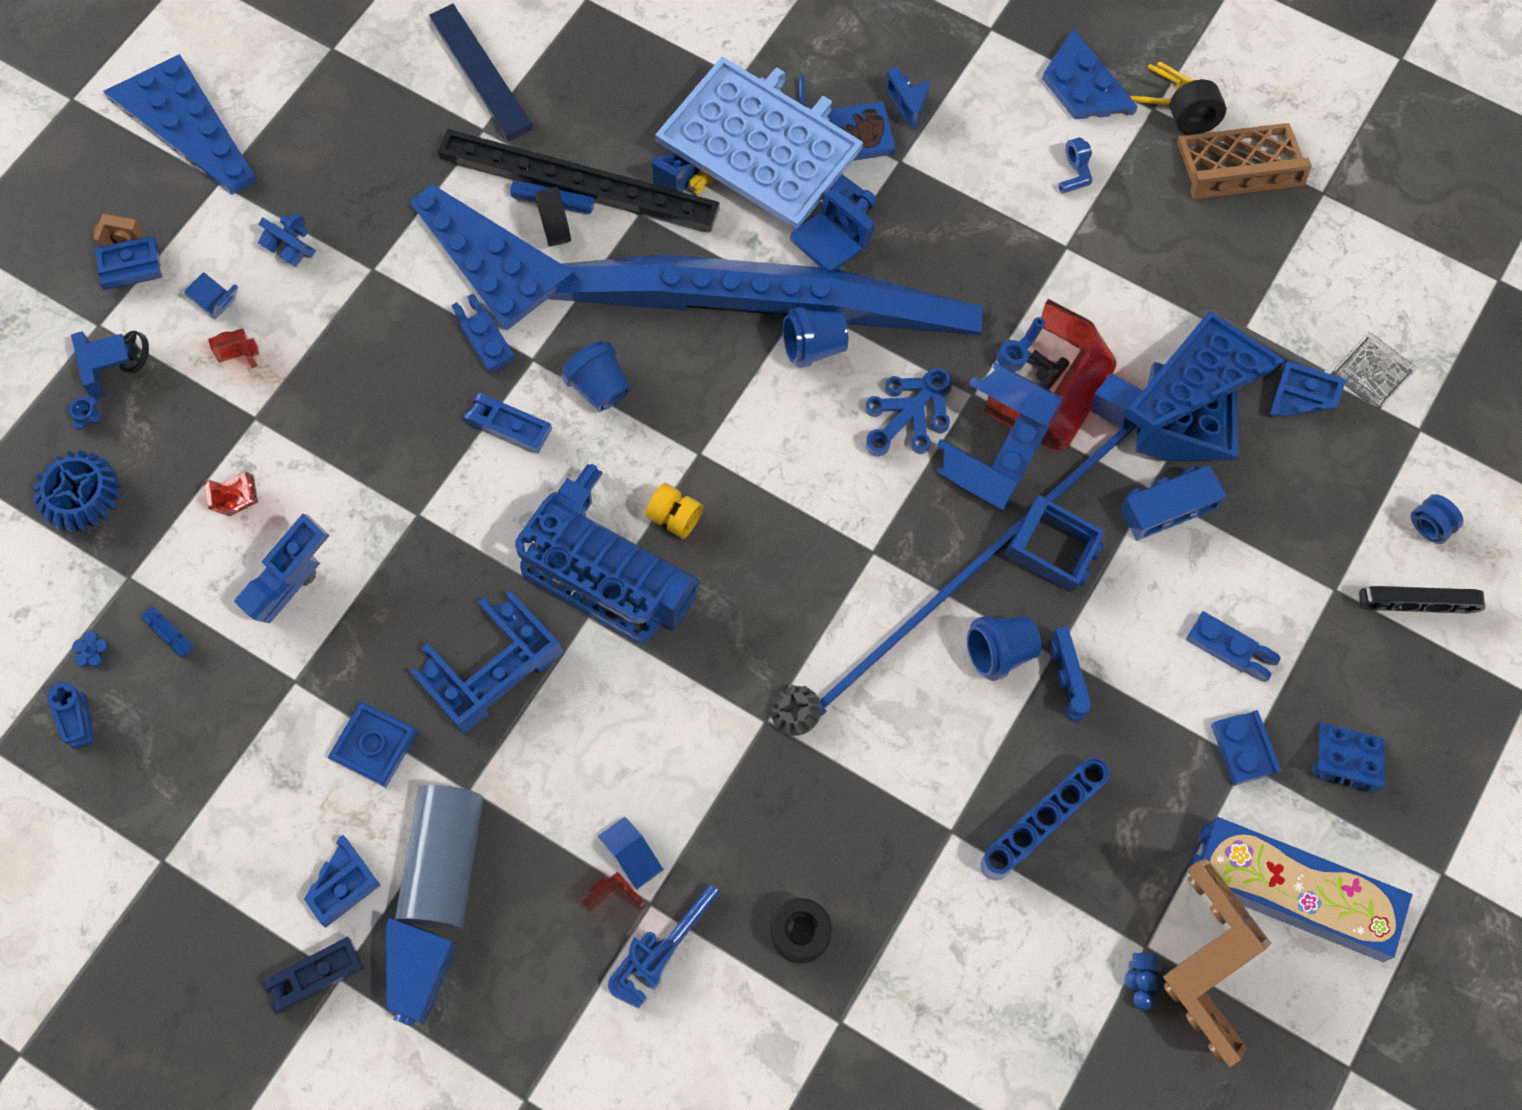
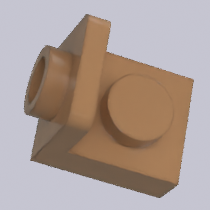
M102 214L99 224H96L93 230V240L98 247L111 245L114 240L121 243L146 236L136 220Z

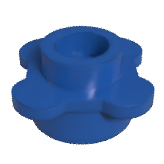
M94 397L77 398L68 406L67 411L73 418L72 426L75 429L80 430L87 424L99 423L102 420V414L96 407L98 401Z

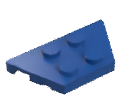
M1075 30L1071 31L1045 70L1042 80L1074 119H1085L1091 116L1110 117L1111 112L1126 111L1127 115L1135 114L1138 107L1079 34Z

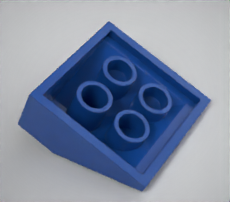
M1154 361L1147 385L1164 364ZM1237 390L1150 434L1137 426L1136 452L1164 461L1236 460L1238 458Z

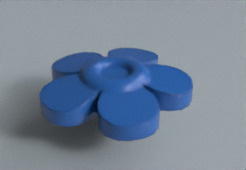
M89 631L84 635V641L77 639L72 645V650L79 653L75 657V663L80 667H85L88 664L93 667L99 666L103 662V657L99 653H105L108 649L107 641L99 639L98 634L93 631Z

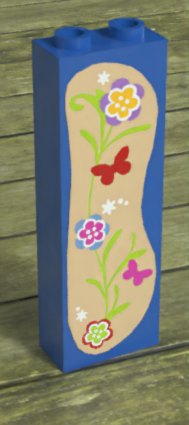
M1218 816L1211 823L1204 824L1198 842L1202 843L1199 855L1194 854L1189 867L1207 857L1244 907L1378 961L1386 962L1395 958L1412 893Z

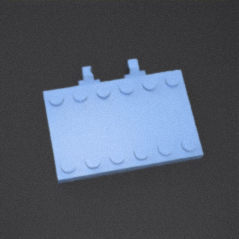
M722 56L655 134V141L794 229H798L822 200L826 192L830 190L862 150L863 142L829 122L830 118L827 116L832 111V101L822 96L817 104L810 109L781 92L780 89L784 85L786 78L784 71L776 67L767 79L763 77L759 79Z

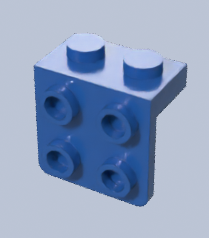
M833 187L825 194L821 212L791 233L790 241L825 272H834L869 246L876 223Z

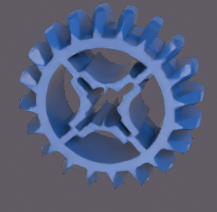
M79 450L76 456L67 451L64 459L55 456L56 463L52 466L44 463L47 471L45 473H37V478L41 482L32 484L36 492L32 495V498L37 504L35 506L37 512L43 516V519L48 524H53L61 531L66 528L69 532L74 533L77 527H79L81 531L86 532L88 524L91 523L93 526L99 527V518L109 519L108 509H117L116 504L112 500L121 498L117 490L121 485L120 481L116 478L117 472L113 467H110L106 459L99 458L93 452L87 455L85 451Z

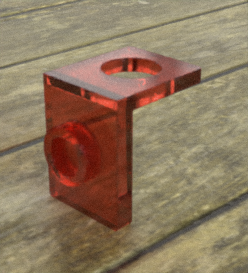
M618 871L608 880L606 877H603L597 881L590 889L592 894L582 901L585 908L591 912L621 886L641 911L646 907L642 899Z

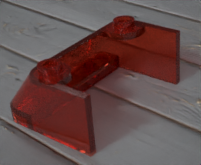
M1047 299L1041 318L1045 321L1043 329L1081 349L1054 392L1065 399L1041 444L1052 450L1061 451L1068 448L1092 410L1095 392L1110 373H1114L1117 360L1090 320ZM988 396L984 413L1013 428L1020 412Z

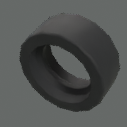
M558 187L536 191V201L548 246L571 242L567 217Z

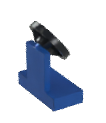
M83 331L71 334L83 387L95 399L105 396L99 370L119 365L125 372L136 373L143 368L147 361L149 343L147 337L142 332L129 331L124 336L121 333L93 342L89 341ZM136 335L139 336L142 343L141 356L138 354L139 348L136 344ZM133 360L138 361V363L131 369H129L125 364Z

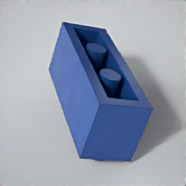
M1210 465L1200 469L1198 466H1194L1185 470L1177 478L1171 480L1170 477H1166L1157 481L1149 489L1143 490L1138 488L1129 492L1120 510L1136 541L1219 509L1227 496Z

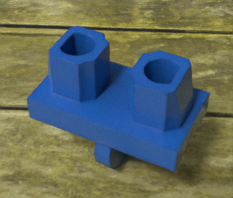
M293 214L289 218L285 215L282 216L280 223L284 225L283 229L262 217L258 225L264 228L257 242L258 244L275 253L283 240L287 244L279 257L295 267L305 254L312 258L316 250L296 238L298 235L305 237L308 234V230L304 228L305 219L299 214Z

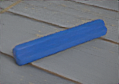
M515 180L511 184L510 194L513 198L537 203L535 192L549 188ZM559 190L564 209L586 214L592 213L595 204L593 197Z

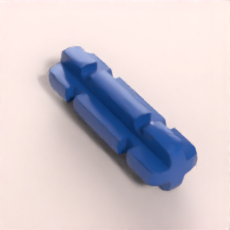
M150 607L142 614V620L172 647L181 658L187 657L194 650V645L158 609Z

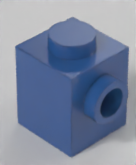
M1110 373L1094 394L1091 412L1124 428L1129 421L1124 417V414L1142 390Z

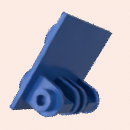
M1320 722L1318 762H1314L1312 774L1317 775L1318 779L1333 782L1337 776V784L1342 785L1344 780L1347 779V787L1353 786L1366 790L1369 793L1373 790L1379 791L1380 788L1384 789V738Z

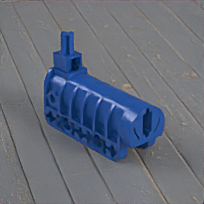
M587 464L575 482L567 478L558 492L551 493L542 502L518 535L515 547L518 556L522 559L520 570L523 578L637 643L649 641L661 624L675 631L696 597L700 580L586 517V511L592 504L591 490L603 475L596 465ZM524 543H531V545L528 548V551L526 552ZM528 565L534 567L537 570H534L532 573H530ZM544 574L547 575L546 581H544ZM553 579L566 585V587L556 588L552 585ZM580 594L589 598L590 600H587L585 603H583L582 596ZM596 603L601 605L599 611H597ZM608 609L620 617L609 618L605 611ZM632 622L638 625L646 622L648 631L642 630L639 634L636 633L635 625Z

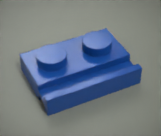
M154 236L95 248L97 269L100 275L99 283L103 290L163 277L160 270L158 245Z
M1258 710L1214 721L1211 724L1233 786L1281 772Z

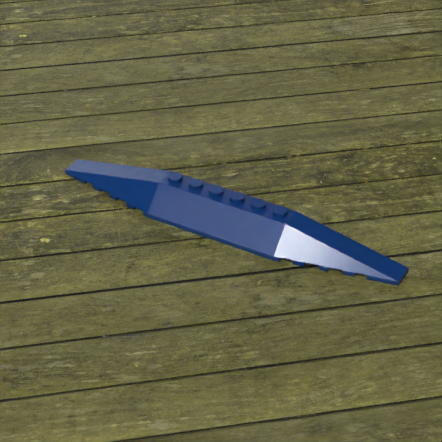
M667 254L561 263L572 270L577 276L548 298L551 300L686 311L687 305L788 314L791 308L803 307L805 310L841 312L846 323L850 325L981 335L983 306L837 269L834 272H825L820 267Z

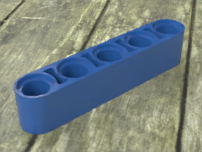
M1089 758L1084 761L987 849L980 863L983 874L991 880H1001L1006 877L1102 789L1110 776L1108 765L1098 758ZM1085 771H1095L1100 781L1096 783L1090 782L1085 776ZM1069 791L1073 793L1076 797V803H1066L1061 797V792ZM1040 812L1048 813L1052 817L1053 824L1050 826L1041 824L1037 814ZM1019 833L1025 835L1029 840V846L1022 848L1016 845L1013 835ZM992 855L1002 857L1005 861V868L1000 870L993 868L989 863V857Z

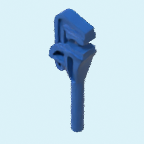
M710 884L666 939L657 942L656 935L653 932H647L641 940L634 937L630 944L629 955L608 981V989L612 996L639 1009L648 998L641 990L635 988L631 980L627 984L625 983L626 980L636 969L635 975L639 979L646 980L648 986L655 990L660 984L662 974L677 946L716 899L720 891Z

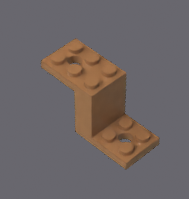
M1206 857L1187 869L1191 874L1188 881L1200 896L1205 893L1213 905L1210 907V910L1222 925L1227 922L1231 928L1165 974L1163 978L1167 983L1164 984V987L1175 1002L1181 1001L1188 1010L1186 1017L1192 1027L1197 1032L1203 1031L1210 1040L1208 1047L1214 1057L1220 1063L1225 1061L1230 1068L1242 1059L1248 1048L1206 991L1265 951L1271 942Z

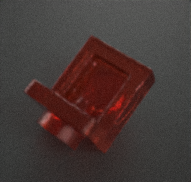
M243 328L232 332H222L208 339L210 349L219 363L245 355L252 368L258 366L255 357L260 355L258 345L254 337L249 339Z
M244 472L222 484L212 480L204 482L205 500L209 510L230 517L258 503L254 475Z

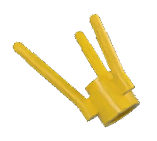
M1158 62V67L1152 64L1147 66L1150 71L1176 83L1175 92L1184 84L1194 80L1162 62ZM1130 96L1134 102L1170 105L1171 100Z

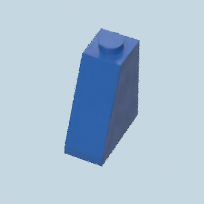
M389 918L386 924L387 1009L395 1013L393 1020L413 1027L416 1021L425 1025L457 946L450 940Z

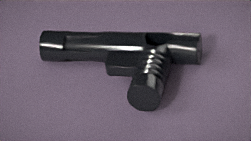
M1034 350L1029 357L1030 361L1040 366L1035 374V377L1041 381L1038 385L1048 390L1051 389L1070 365L1069 360L1065 357H1060L1054 363L1050 359L1048 360L1046 356H1043V354L1041 355L1037 350ZM1052 369H1059V372L1055 373Z

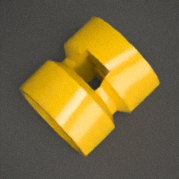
M663 483L650 499L645 511V517L659 526L667 524L668 531L681 539H685L700 519L703 504L689 496L682 498L681 491L667 483Z

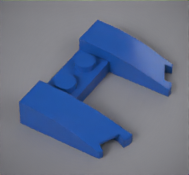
M995 362L992 364L995 371L979 381L977 376L970 380L969 385L1020 412L993 466L940 439L938 449H944V468H938V473L1004 510L1008 506L1065 398Z
M511 591L506 592L509 601L490 607L487 598L478 601L479 606L512 644L466 682H463L428 642L421 650L423 654L429 656L422 671L418 672L413 668L410 671L464 735L489 715L487 708L535 669L540 673L564 653L558 640Z

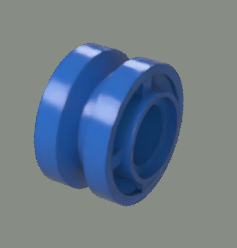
M1438 494L1430 495L1411 512V521L1416 530L1424 538L1436 544L1445 543L1464 524L1463 516L1457 506L1446 497Z

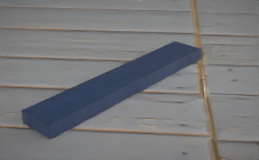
M454 3L429 14L431 23L507 141L532 130L531 121Z

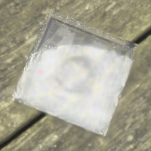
M1369 331L1335 367L1331 375L1346 379L1345 386L1379 412L1418 367Z

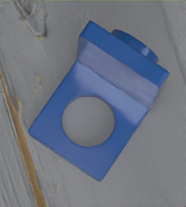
M203 272L184 291V295L216 320L235 300L238 286L234 284L227 291Z

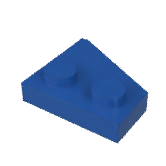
M1286 361L1267 417L1277 418L1333 411L1338 407L1346 379Z
M344 835L338 838L336 842L338 848L330 862L325 861L319 872L318 880L311 885L304 898L309 908L325 928L381 886Z

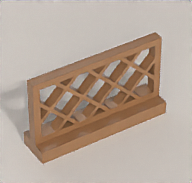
M1290 123L1178 136L1177 140L1192 183L1190 192L1193 200L1305 186L1312 167L1309 157L1303 158ZM1284 134L1286 140L1284 143H1281L1271 138V135ZM1244 138H1253L1259 141V143L1254 147L1242 140ZM1224 141L1231 144V147L1225 150L1215 145V143ZM1196 144L1204 149L1199 154L1190 150L1188 145ZM1265 144L1276 149L1277 152L1271 155L1260 149ZM1239 148L1249 153V155L1244 159L1234 154L1233 151ZM1210 151L1222 158L1215 162L1205 157V155ZM1284 153L1293 159L1281 160L1279 156ZM1255 156L1267 163L1254 164L1250 161ZM1226 160H1229L1239 166L1225 167L1223 164ZM1200 163L1210 168V170L1197 171L1196 166Z

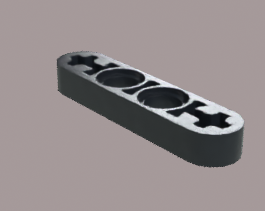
M1370 586L1359 590L1360 607L1364 610L1470 614L1481 612L1486 608L1484 592L1477 589Z

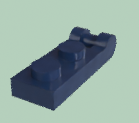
M347 936L268 977L262 982L265 992L271 994L274 1001L271 1006L275 1015L290 1010L294 1005L363 970L364 967L351 938ZM290 981L294 991L286 995L283 986Z

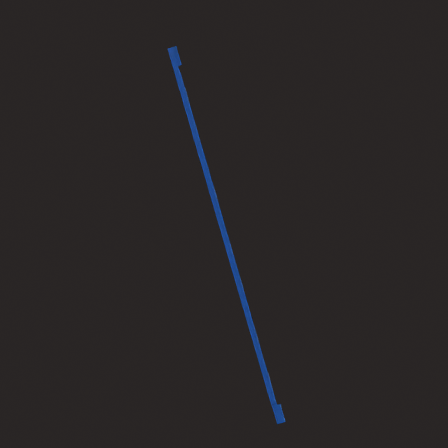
M1129 421L1124 428H1121L1045 498L1054 502L1121 440L1129 435L1137 425ZM1023 518L831 689L820 701L822 706L821 716L827 712L825 707L852 685L866 670L1011 541Z

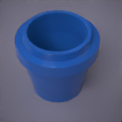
M803 307L791 308L783 321L785 350L789 360L795 363L798 368L810 367L813 362L845 352L848 348V328L841 312L805 310Z
M594 342L577 352L566 362L561 376L566 386L573 387L597 412L609 409L622 400L631 390L615 356L616 350L610 342Z
M984 616L972 621L967 633V648L975 669L988 680L996 681L1005 678L1009 671L1038 657L1041 653V637L1037 626L1028 616L996 619Z

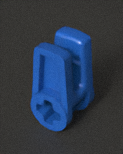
M62 682L54 685L49 690L47 700L61 740L65 744H69L73 749L92 744L94 742V734L86 695L70 683Z

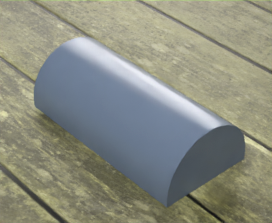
M425 785L418 787L395 920L405 924L463 930L484 802L482 795L471 790L452 786Z

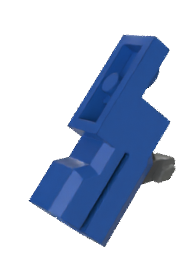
M302 513L262 560L266 568L257 578L249 581L234 599V602L250 618L256 621L271 623L303 585L307 586L316 578L315 569L321 563L313 555L330 535L309 515Z

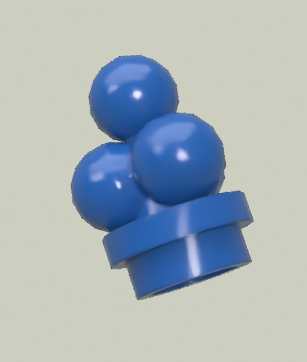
M1133 953L1132 961H1129L1128 968H1131V970L1126 973L1124 978L1125 984L1131 990L1137 991L1133 997L1135 1006L1141 1010H1148L1155 1001L1151 992H1157L1163 986V978L1157 973L1163 972V964H1160V955Z

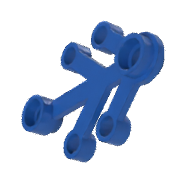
M934 368L928 371L923 378L901 379L897 376L888 378L885 391L891 397L901 395L903 390L921 391L915 397L881 399L880 397L872 396L867 400L865 409L866 413L871 417H878L883 411H901L883 430L875 429L868 434L866 439L867 451L874 456L885 455L890 449L891 440L913 418L914 437L911 444L912 450L917 454L926 453L930 447V438L926 432L924 406L932 398L935 415L932 418L931 428L938 434L945 433L950 425V418L946 415L945 395L952 388L951 376L944 369ZM939 382L942 384V386L935 387L932 385V383ZM897 384L900 388L894 390L889 385ZM878 404L880 408L873 410L870 408V405ZM942 420L946 425L938 426L935 422ZM922 440L926 445L919 447L916 442ZM879 442L883 447L875 448L873 444Z

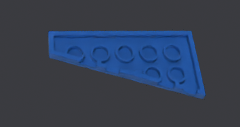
M180 54L103 91L107 99L118 104L129 116H133L140 121L147 130L173 150L180 152L187 161L198 166L209 178L231 195L257 182L252 170Z
M433 184L409 201L506 330L513 327L577 276L569 268Z
M1209 311L1130 405L1124 417L1150 434L1281 368L1285 360Z

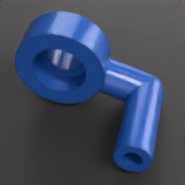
M1081 137L1068 140L1066 143L1067 159L1073 168H1077L1079 177L1060 182L1058 188L1061 194L1089 186L1092 183V176L1088 167L1092 150L1090 144Z
M1036 317L1025 336L1019 342L1015 340L1005 341L997 352L998 363L1013 372L1021 370L1029 359L1028 349L1034 344L1045 326L1044 319Z

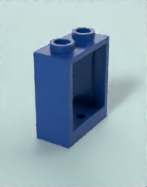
M1038 495L1030 505L1004 556L1071 592L1077 585L1083 586L1089 577L1091 570L1087 566L1091 558L1096 560L1104 547V543L1100 541L1105 531ZM1040 518L1086 543L1071 574L1025 550Z

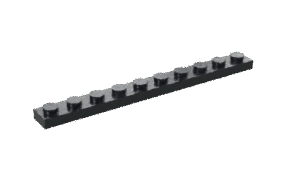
M447 129L438 150L439 158L539 186L548 188L558 187L562 191L593 197L594 201L709 232L712 231L720 210V202L451 129Z

